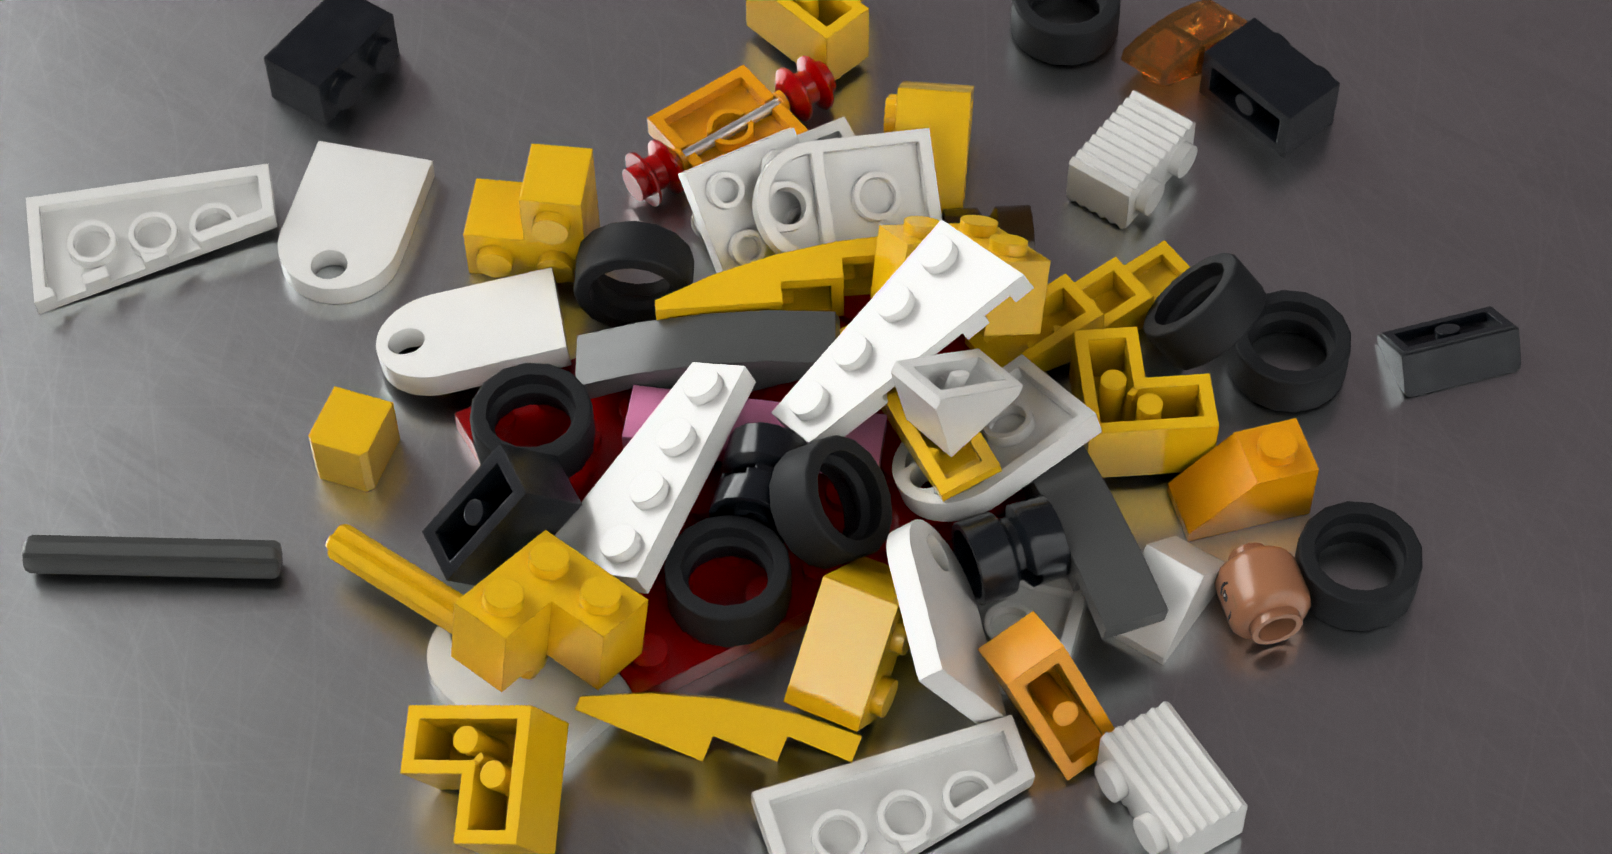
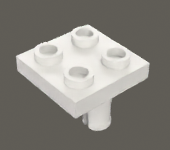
M794 128L784 129L678 173L693 212L691 216L692 229L697 236L704 240L716 273L776 255L765 243L756 227L752 208L753 192L757 179L764 167L779 153L800 143ZM778 191L771 197L770 211L778 222L789 225L798 221L801 215V205L797 197L792 193Z

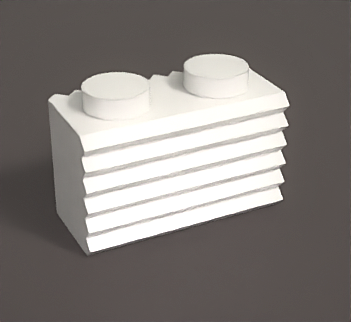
M1133 90L1130 97H1126L1123 105H1119L1117 111L1112 112L1110 119L1105 120L1103 127H1099L1096 134H1092L1089 142L1086 141L1083 148L1078 150L1076 156H1072L1068 164L1067 198L1070 202L1076 201L1080 207L1086 206L1090 213L1096 212L1100 218L1106 217L1110 224L1116 223L1120 229L1127 228L1139 213L1148 216L1159 204L1166 182L1173 175L1182 178L1191 168L1198 150L1197 146L1193 145L1196 122Z
M1163 701L1158 708L1152 707L1146 714H1140L1135 720H1128L1124 726H1117L1112 732H1106L1100 738L1097 766L1094 769L1097 782L1110 801L1116 803L1121 800L1122 805L1128 808L1130 816L1135 817L1133 819L1135 833L1149 854H1204L1242 833L1248 805L1169 702Z

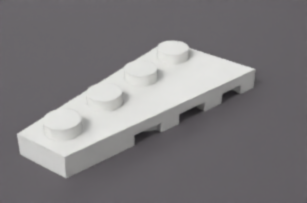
M269 164L27 197L26 210L34 304L38 313L42 314L278 227Z
M941 219L771 413L783 426L802 437L807 444L834 435L845 437L888 403L887 392L895 387L891 369L896 360L936 355L962 333L969 340L990 323L985 315L1009 296L1015 302L1019 301L1033 290L1034 287L1024 274Z
M692 362L581 502L582 506L560 528L555 536L636 592L648 594L756 383L748 369L740 365Z
M1009 715L753 791L751 803L769 854H919L1031 787L1035 774L1013 716Z

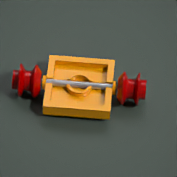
M801 56L796 63L797 73L794 74L784 67L776 71L775 92L771 93L743 64L647 118L648 134L653 140L649 141L647 145L648 156L643 159L637 153L630 152L625 157L626 169L622 171V177L628 191L637 201L645 200L651 206L657 207L662 203V189L668 188L674 194H680L684 191L678 173L787 128H794L797 135L808 131L800 121L806 122L812 118V104L815 103L824 110L833 106V93L836 91V82L830 69L821 61L815 62L808 56Z

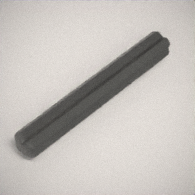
M31 535L27 537L22 549L24 570L32 574L275 579L279 576L283 564L281 544L275 540Z

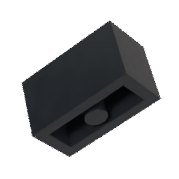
M323 0L263 57L272 97L327 126L342 110L350 108L357 100L360 92L380 73L386 72L400 54L393 14L367 0Z
M1254 17L1204 52L1199 92L1277 154L1285 158L1333 123L1340 83L1332 77L1327 69L1316 65L1291 46L1283 35L1273 32Z
M499 444L424 528L422 533L447 581L476 586L544 530L555 535L582 506V503L556 456Z

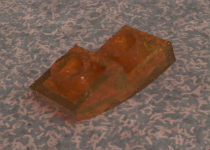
M1200 0L1176 10L1150 26L1123 49L1121 60L1142 72L1141 75L1146 81L1160 86H1170L1175 84V82L1202 75L1204 52L1248 21L1213 0Z

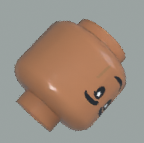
M1257 542L1244 544L1230 553L1228 561L1218 571L1215 580L1216 594L1231 630L1244 639H1253L1257 644L1268 645L1284 641L1300 630L1303 624L1302 620L1306 617L1311 607L1310 594L1294 556L1286 549L1271 545L1264 546L1262 543Z

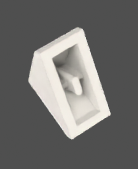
M979 348L896 360L891 369V375L906 419L950 457L955 455L1019 396L1024 386Z
M1176 535L1149 543L1143 551V556L1168 608L1165 620L1114 636L1115 639L1164 665L1216 594L1215 580L1220 567L1225 564L1222 560Z

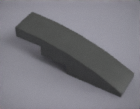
M763 310L709 313L638 322L578 335L575 377L585 385L590 399L633 389V385L672 389L692 362L745 366L756 381L751 391L753 392L800 380L840 335V318L836 312Z
M1084 446L1078 448L1022 488L1026 499L1041 494L1049 500L1056 511L1065 532L1070 551L1071 570L1067 575L1073 591H1082L1102 640L1165 620L1168 608L1143 553L1112 493Z

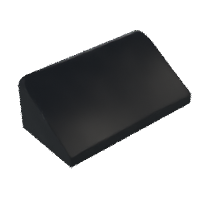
M1491 306L1382 332L1380 335H1377L1378 345L1399 388L1407 397H1414L1515 372L1521 367L1519 328Z

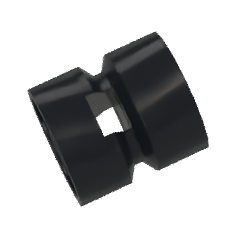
M763 422L746 423L735 428L729 437L722 462V475L715 487L709 509V517L736 515L752 518L774 530L782 542H784L778 533L770 509L769 485L774 467L786 452L807 445L806 441L794 431L776 424Z
M1041 494L1006 505L1003 518L998 519L994 514L985 512L956 522L951 527L954 554L968 579L975 601L980 605L1015 594L1019 590L1021 580L1032 587H1036L1065 577L1070 573L1071 558L1065 532L1052 504Z

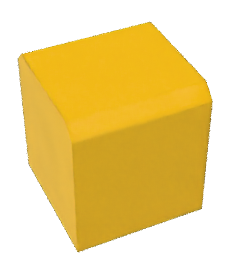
M334 386L308 435L319 478L365 492L376 488L400 441L393 402Z

